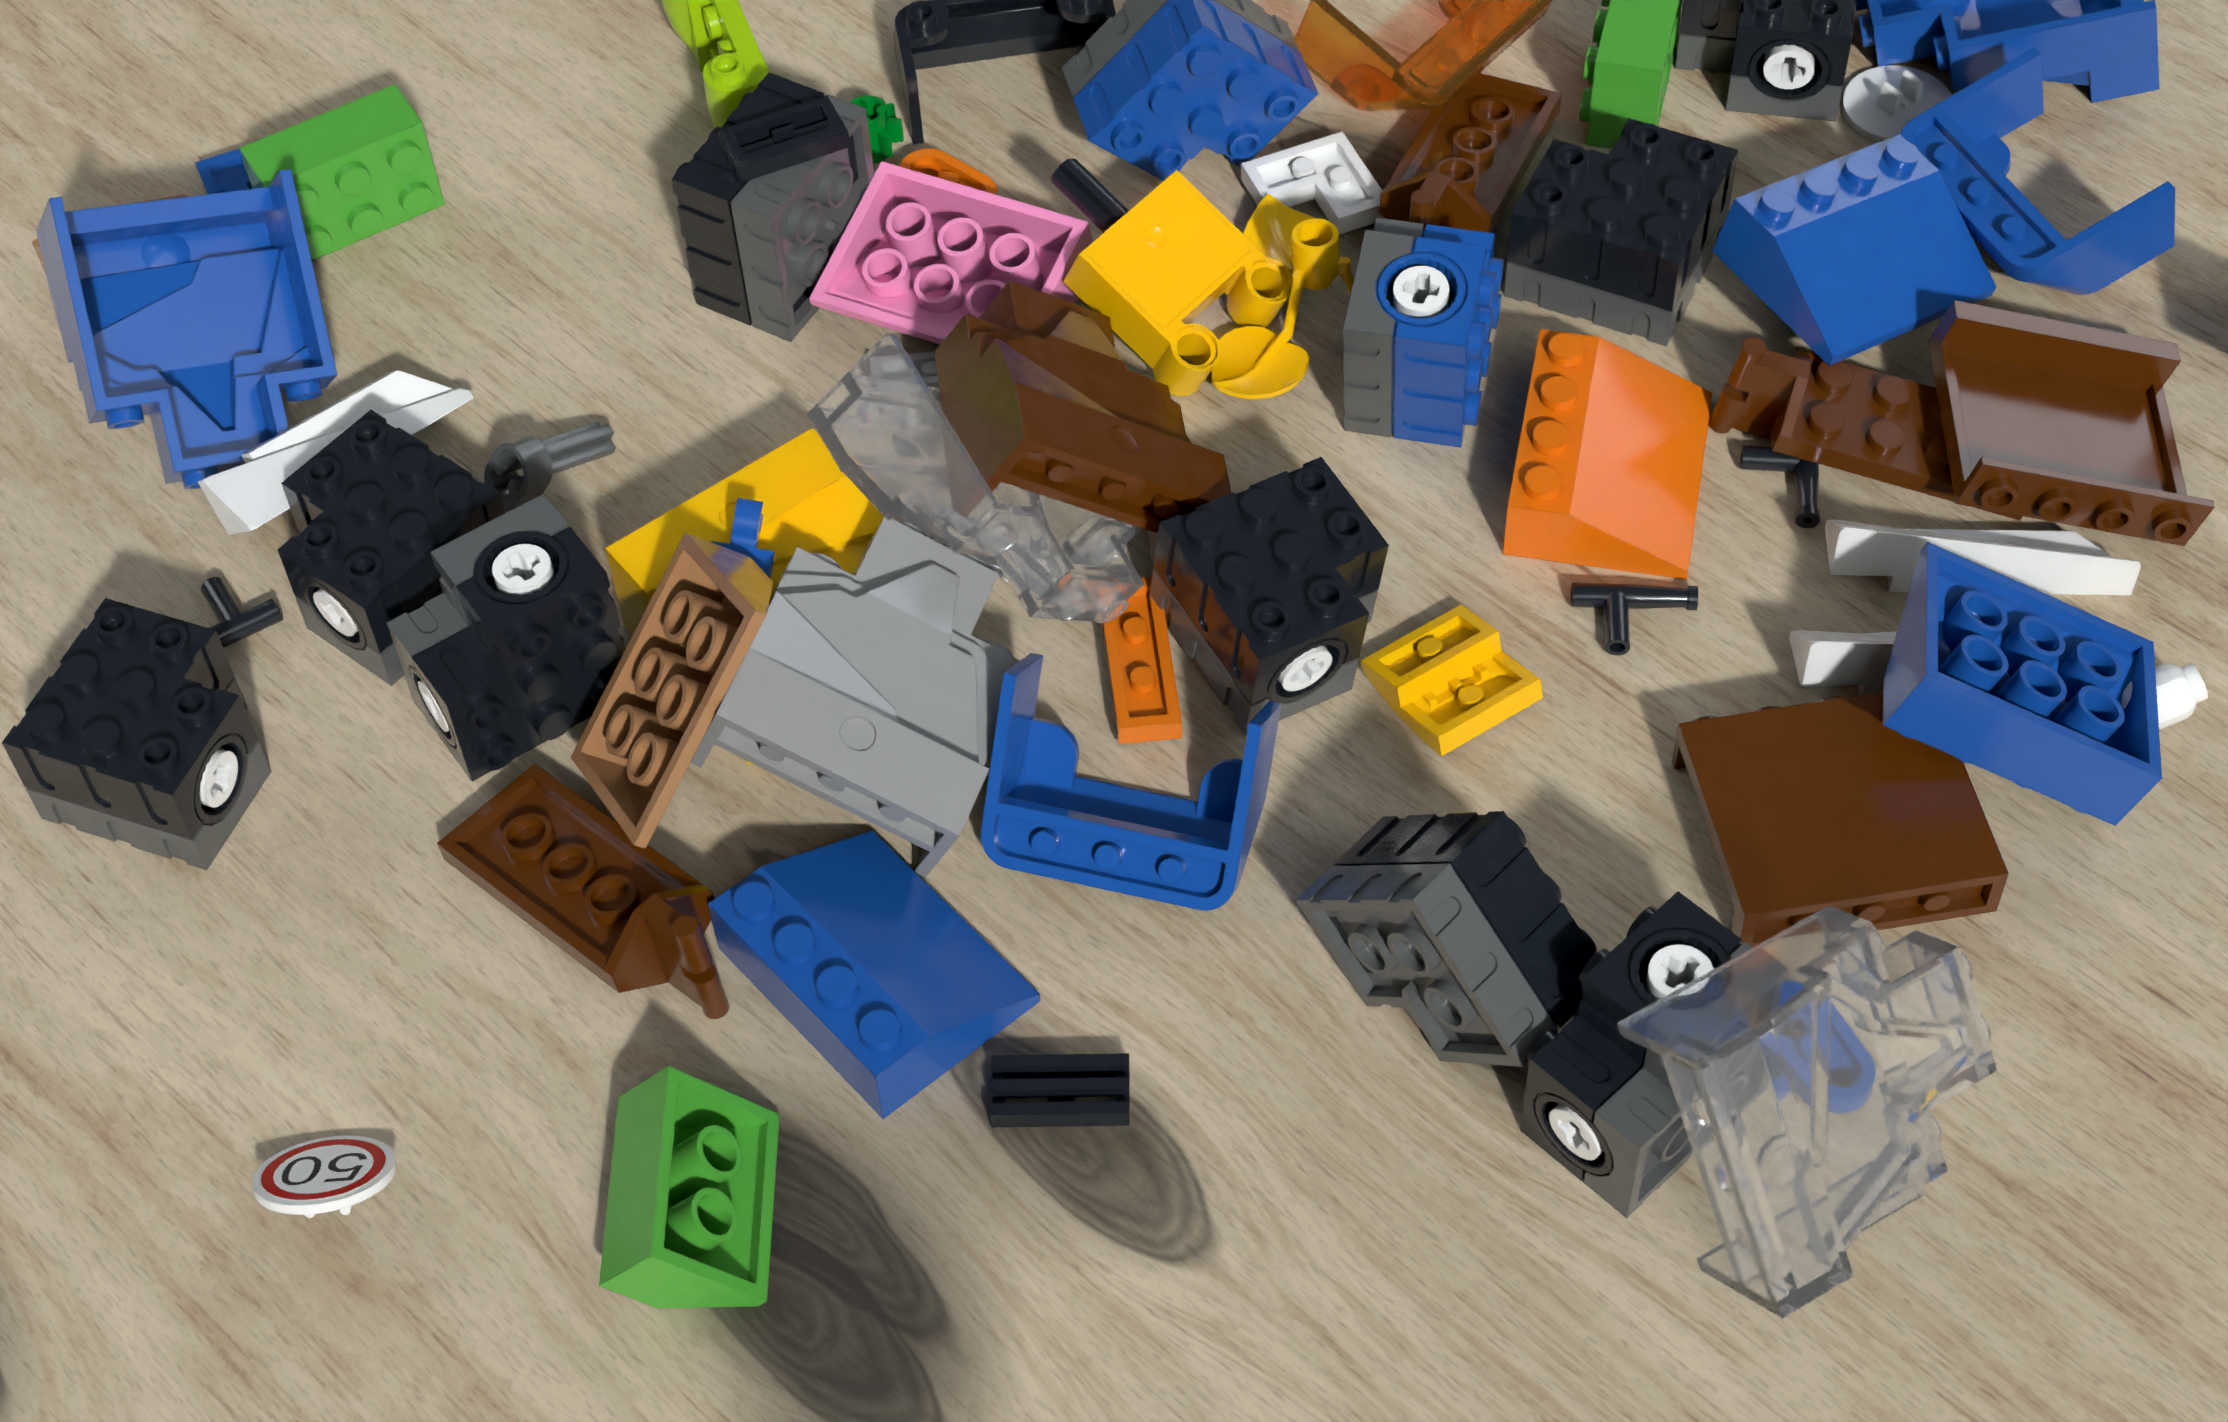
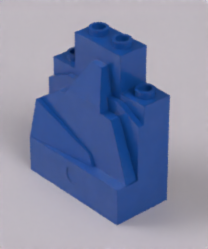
M1855 0L1856 11L1865 9L1867 11L1866 14L1858 15L1863 47L1874 46L1878 67L1935 56L1938 71L1949 70L1953 91L1964 89L2034 47L2042 54L2043 81L2087 85L2091 103L2159 90L2157 9L2154 0L2146 2L2144 0Z
M291 169L280 170L269 187L65 212L62 197L49 198L36 232L68 363H74L79 390L83 394L89 424L106 421L108 429L128 428L144 423L143 415H150L165 484L183 481L184 489H199L201 487L198 481L205 477L245 464L241 456L242 454L289 429L281 395L286 394L288 402H300L323 395L322 389L327 388L337 376Z

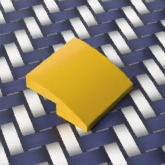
M1462 604L1360 660L1363 672L1387 704L1419 738L1441 757L1543 698L1541 679L1503 652L1499 631Z

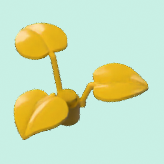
M1266 194L1254 210L1246 225L1244 235L1266 257L1279 260L1292 273V289L1283 329L1278 336L1271 330L1259 326L1235 328L1225 333L1218 339L1221 347L1220 359L1211 370L1213 387L1215 386L1222 393L1243 399H1265L1281 395L1294 388L1305 376L1309 364L1307 351L1298 345L1288 343L1293 335L1303 287L1310 290L1325 289L1332 284L1338 275H1341L1351 295L1354 282L1350 258L1339 256L1338 228L1328 220L1315 218L1294 210L1270 194Z

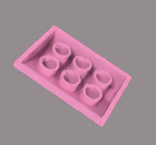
M881 161L809 300L813 306L941 344L965 313L979 318L1009 280L1076 304L1078 296L1063 281L1079 253L1093 242L1088 221Z

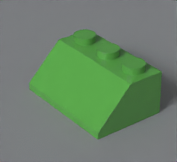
M667 1066L618 1097L599 1286L655 1308L758 1307L767 1302L780 1114L670 1066Z

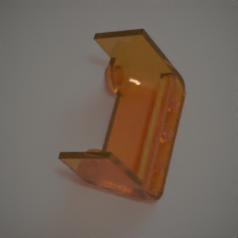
M1310 0L1294 39L1307 68L1356 109L1366 112L1437 108L1446 104L1547 13L1553 0H1438L1441 11L1450 21L1402 63L1327 0Z

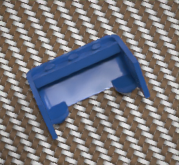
M2035 47L1912 118L1901 130L1900 135L1915 145L1920 153L1940 171L1972 237L2010 277L2016 280L2075 295H2087L2101 290L2174 247L2175 187L2169 181L2066 240L2006 177L2010 170L2011 157L2009 148L2000 138L2044 113L2042 54Z
M1030 653L1004 672L981 826V843L987 856L1003 868L1187 908L1207 911L1224 905L1239 886L1265 803L1282 703L1268 701L1249 722L1243 760L1226 759L1215 764L1204 776L1200 787L1199 799L1196 802L1077 777L1079 747L1072 732L1058 722L1034 717L1043 655Z

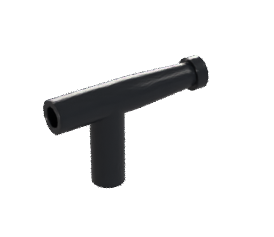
M1742 445L1740 469L1794 472L1798 508L1795 512V523L1799 527L1806 529L1816 527L1820 523V511L1817 509L1819 464L1772 451L1771 447Z
M211 577L201 586L202 594L220 622L211 626L210 629L216 630L223 648L283 620L272 598L242 612L222 578Z
M1572 582L1571 607L1603 608L1605 651L1611 655H1623L1630 650L1629 609L1686 607L1687 610L1697 611L1698 586H1687L1686 589L1642 584Z

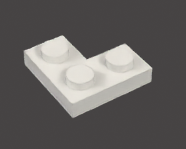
M1343 131L1241 163V181L1257 206L1266 194H1270L1288 207L1315 199L1327 219L1338 228L1339 235L1374 224L1376 217L1384 218L1379 214L1382 189Z

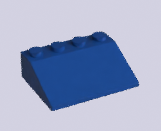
M1900 134L1735 198L1712 250L1828 366L1943 317L1954 300L1973 304L1992 296L1996 289V284L1940 171L1920 153L1915 145L1908 142Z
M1927 542L1922 547L1884 677L1883 726L1895 730L1907 738L1916 739L1953 755L1962 762L1976 765L2013 781L2020 787L2031 789L2057 800L2080 813L2089 814L2116 826L2162 779L2154 642ZM2132 682L2131 699L2123 709L2121 705L2123 692L2128 684Z
M873 831L763 865L708 903L718 948L882 1119L886 1118L1041 1001L1040 993Z

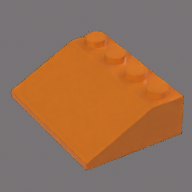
M1540 329L1507 506L1503 555L1687 580L1712 392L1602 337Z

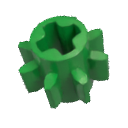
M871 95L852 99L850 103L866 108L873 164L892 157V143L904 140L902 120L896 118L894 104H885L882 99Z

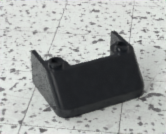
M921 0L902 8L895 17L894 44L913 144L924 143L915 70L1086 46L1085 43L1110 17L1113 18L1116 15L1113 0Z

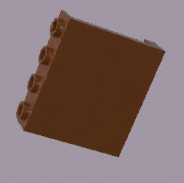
M1956 300L1952 302L1928 342L1955 504L2185 546L2215 506L2213 500L2188 496L2163 388V385L2181 362L2177 344Z
M1883 690L1850 697L1830 696L1818 702L1786 707L1766 706L1754 712L1722 717L1703 716L1690 722L1678 724L1672 764L1674 769L1687 768L1734 906L1730 931L1742 939L1741 945L1746 942L1755 950L1997 911L2009 873L1964 763L1953 755L1916 739L1907 738L1897 731L1883 726Z

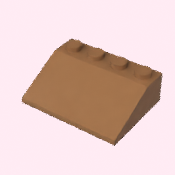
M684 533L571 755L573 762L633 845L645 849L767 615L773 581L751 557L688 533Z

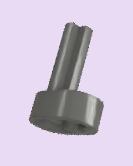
M599 422L541 441L534 436H524L503 443L496 448L486 465L484 482L500 491L505 511L509 512L542 495L551 481L552 474L613 454L616 449L611 441L614 432L608 424L601 426ZM523 469L524 475L519 476L516 470Z

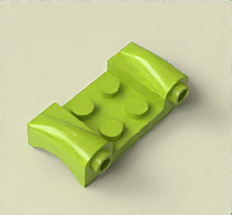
M662 0V6L672 28L691 50L700 71L703 72L707 110L713 127H722L730 114L739 106L744 95L750 91L754 92L758 84L770 72L738 0Z

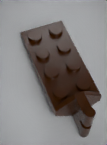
M1457 68L1380 194L1379 214L1385 219L1424 224V228L1428 224L1492 233L1560 112L1562 93Z
M1748 337L1744 339L1728 375V383L1724 385L1709 419V426L1712 430L1724 434L1733 428L1769 439L1772 451L1955 502L1935 387L1842 361L1828 366L1817 354L1796 348L1791 357L1767 350L1765 343L1759 338ZM1980 509L2005 517H2009L2012 519H2016L2019 521H2021L2023 517L2013 514Z
M533 764L437 843L446 862L618 993L670 983L702 1007L704 1015L710 1019L721 1018L729 1011L728 999L717 970L712 964V957L703 936L711 922L708 903L715 899L712 891L649 845H647L646 849L633 845L616 821L538 765Z

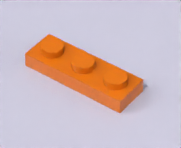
M1152 577L1098 581V602L1118 744L1182 739V720L1165 610L1160 609L1151 596L1149 601Z

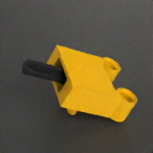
M1077 159L1065 160L1051 176L1052 183L1103 232V234L1079 253L1063 282L1091 310L1110 317L1112 330L1153 369L1157 382L1169 386L1171 395L1182 397L1197 392L1220 359L1221 347L1215 334L1207 327L1191 322L1223 293L1228 296L1227 308L1230 316L1242 327H1267L1290 297L1292 273L1287 266L1277 259L1266 257L1178 170L1174 171L1130 210L1111 194ZM1255 290H1258L1259 292L1264 294L1265 297L1259 295ZM1180 355L1190 359L1194 365L1185 362Z

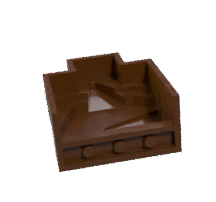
M1009 280L979 318L965 313L934 352L956 513L959 518L969 520L999 483L1003 482L1146 529L1154 567L1159 524L1161 521L1178 514L1180 516L1195 511V508L1232 493L1224 454L1191 443L1186 435L1181 406L1171 399L1168 385L1127 369L1124 361L1115 349L1109 316Z

